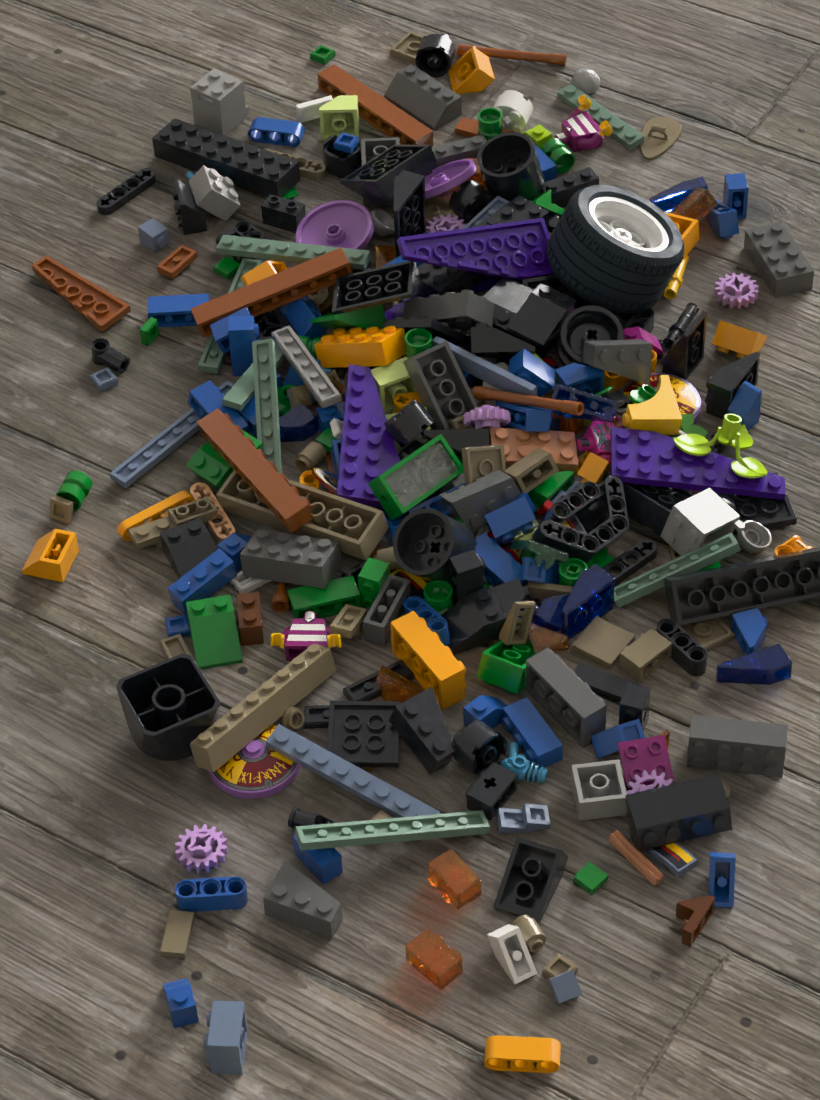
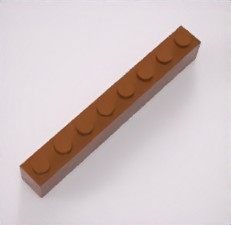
M334 64L317 74L318 89L328 96L331 95L333 99L337 96L358 95L359 117L389 138L399 137L400 145H431L433 147V131L430 128L424 126L417 119L399 109L355 77L346 73L343 69Z
M342 247L193 307L191 311L204 338L213 334L210 324L245 307L248 308L252 316L256 317L332 286L336 282V277L353 274Z
M217 408L197 421L202 436L291 533L313 519L310 512L312 506L305 497L303 499L300 497L301 495L294 485H289L285 475L278 473L272 461H266V456L262 450L255 449L253 441L249 437H244L241 428L238 425H233V421L227 413L223 414Z

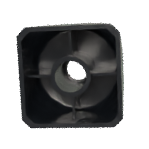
M177 655L126 676L117 683V692L131 736L137 747L144 754L152 758L175 761L193 756L190 743L217 721L220 700L191 655Z

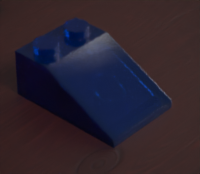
M597 564L589 569H585L579 575L562 609L561 642L566 643L586 629L596 616L601 618L614 609L615 579Z

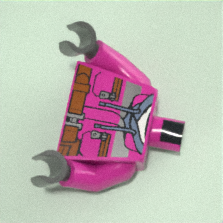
M623 400L617 401L614 410L606 411L589 425L584 438L577 440L579 452H592L611 463L612 427L623 428L620 418H616V415L622 416L623 413H626L627 407L623 410H618L620 406L625 404Z

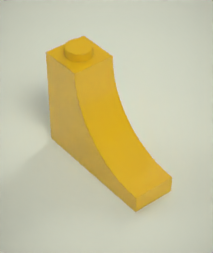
M660 375L656 389L657 394L645 402L629 404L627 406L626 413L622 415V424L626 426V429L654 431L663 435H678L682 416L669 375Z

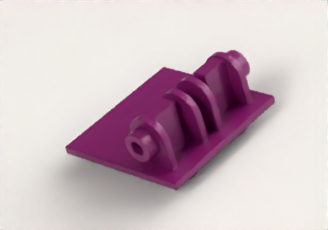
M664 735L617 743L625 785H628L629 781L634 782L633 777L636 774L642 777L641 773L646 770L648 775H650L653 769L656 770V776H660L664 772V780L672 779L674 781ZM647 781L643 782L642 784L647 786L653 784L654 782Z

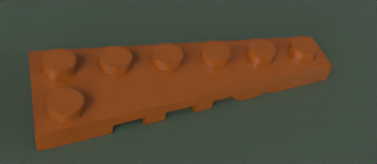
M47 255L32 265L35 274L101 332H104L131 312L130 305Z

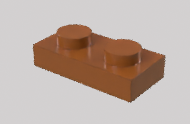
M181 244L157 265V272L174 279L198 258L197 251Z

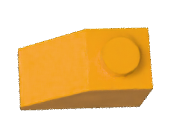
M590 452L577 473L581 479L580 483L583 484L584 482L591 481L599 485L604 472L610 471V463Z

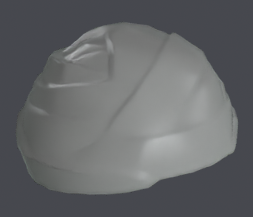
M579 69L570 81V84L572 83L586 94H592L600 87V79L592 69Z
M375 208L370 214L374 225L373 234L378 237L393 235L395 233L394 219L384 210Z
M752 520L743 522L745 525L743 531L737 530L740 546L749 553L764 552L772 541L769 530L762 524Z

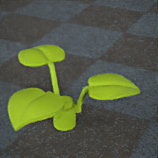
M726 414L724 416L722 427H718L717 433L709 442L699 434H684L679 437H673V442L680 450L694 456L710 454V446H713L716 440H718L723 445L735 448L737 461L731 462L730 466L735 474L745 478L767 476L766 468L758 460L751 457L741 458L740 450L751 448L753 439L749 435L745 424L741 425V417L736 414Z

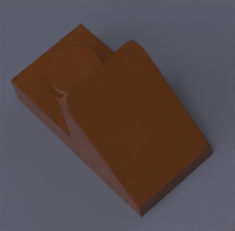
M709 895L677 903L676 917L683 920L680 928L682 944L691 948L714 912L715 897Z

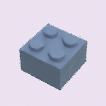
M213 1001L212 1011H207L206 1017L209 1033H204L203 1047L206 1049V1063H210L211 1073L243 1075L248 1034L244 1002Z

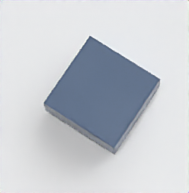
M108 367L90 375L92 383L100 392L118 384L117 377Z
M573 970L548 979L557 1004L582 995Z

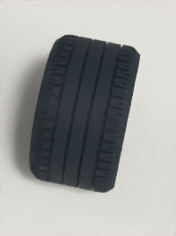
M594 185L580 189L571 197L548 240L546 253L550 267L556 277L575 295L590 304L609 311L631 314L652 308L659 301L683 259L684 243L679 229L671 218L647 199L622 188L609 185Z

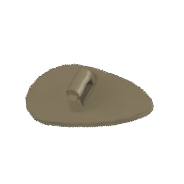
M662 116L648 120L642 130L644 143L640 144L643 157L646 160H652L664 154L681 135L682 127L680 123L670 117Z

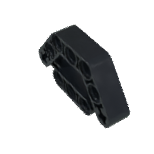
M615 476L607 477L599 485L587 481L556 501L545 514L544 521L533 533V543L541 549L567 558H578L585 563L592 560L616 543L629 528L622 481ZM597 501L601 525L588 534L564 526Z

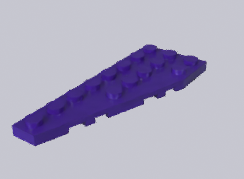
M612 427L610 476L619 478L623 483L697 491L711 488L715 493L780 500L785 498L784 477L767 472V476L760 478L741 477L735 474L730 467L731 462L736 460L714 452L704 456L687 454L675 445L673 438L654 431Z

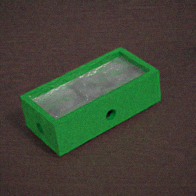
M440 434L367 484L391 520H393L464 471V467L443 435Z

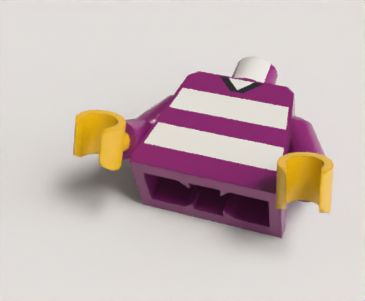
M581 95L578 98L580 106L576 107L572 114L562 122L561 133L555 135V138L567 144L574 152L593 150L603 146V136H609L613 132L608 121H603L598 126L587 111L583 112L584 109L591 107V101L585 95Z
M312 611L305 612L303 618L293 619L291 626L287 627L282 633L271 634L270 647L284 648L285 646L286 661H292L312 644L328 648L342 647L340 634H330V627H326L325 620L317 619V614Z

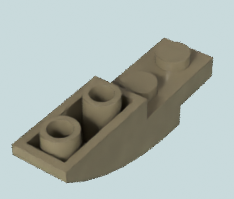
M207 496L169 509L167 517L128 529V535L137 550L153 544L159 549L162 548L160 532L201 518L205 524L217 514V509Z

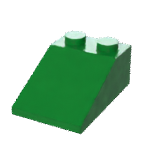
M383 304L335 315L330 313L310 319L312 324L332 330L338 328L350 330L356 327L366 330L370 327L383 328L386 317Z
M243 431L244 437H249L253 441L256 450L262 449L264 444ZM209 442L198 448L185 465L195 476L218 491L233 472L231 466Z
M231 595L186 602L196 664L200 670L243 663Z
M500 640L482 652L476 678L483 680L488 685L504 688L508 693L518 694L526 688V660L547 647L526 640V644L506 645Z

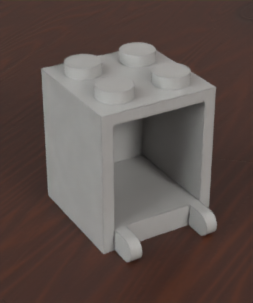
M214 68L190 87L194 124L221 135H226L247 117L246 114L249 112V107L245 105L244 84L242 80Z
M708 488L673 506L661 537L682 556L731 532L733 533L734 529L743 531L745 525L739 520L740 515L711 488Z

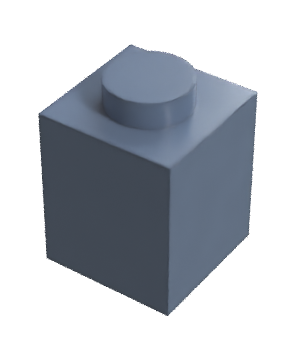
M152 218L138 226L140 242L154 253L170 244L168 228L156 219Z

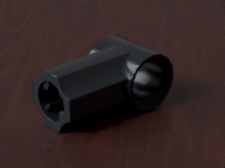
M97 338L92 341L93 363L96 365H107L121 373L127 370L130 364L128 356L110 347L107 339Z

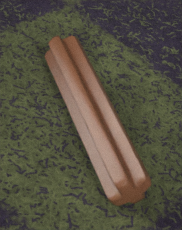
M615 830L609 835V842L652 885L657 886L663 881V874L620 831Z

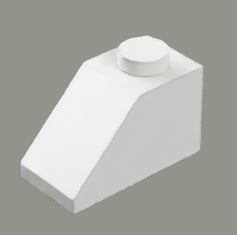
M507 924L487 934L496 959L514 984L537 974L519 927Z

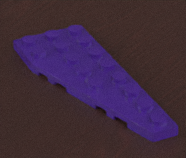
M544 218L399 237L397 240L402 260L516 280L554 275L546 253L550 236Z
M352 364L348 366L336 496L360 504L383 508L367 483L397 464L400 458L394 439L384 425L387 418L369 367Z

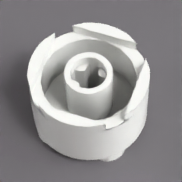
M506 90L498 96L493 108L500 110L502 113V128L514 130L516 133H522L533 112L531 101L524 99L522 93Z

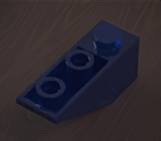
M780 643L717 665L716 681L720 683L771 685L791 678L793 662Z

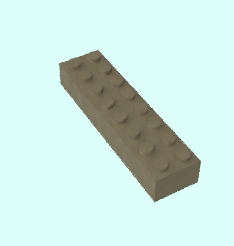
M234 470L216 494L225 512L289 534L339 541L341 552L366 561L389 528L384 513L381 510L287 479L289 485H294L299 491L300 497L302 499L305 497L311 504L312 509L310 512L313 517L312 520L293 533L282 524Z

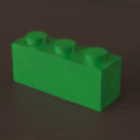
M353 575L331 580L325 589L304 586L288 590L289 607L294 619L303 618L304 613L308 611L315 612L317 619L338 615L346 604L361 608L360 593Z

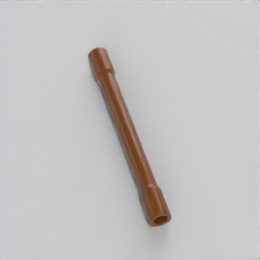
M458 44L457 55H464L473 46L486 56L492 58L542 62L566 66L567 55L546 54L476 47L465 44Z
M474 386L472 390L473 397L477 399L520 404L573 415H581L584 410V405L581 402L543 398L494 390L493 388Z

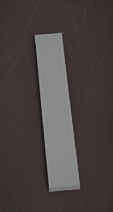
M290 326L271 333L276 345L322 408L342 401L340 393Z

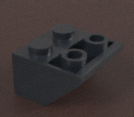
M174 180L175 189H172V195L175 201L174 211L177 216L178 227L183 228L184 235L207 231L204 209L197 206L191 187L179 180Z

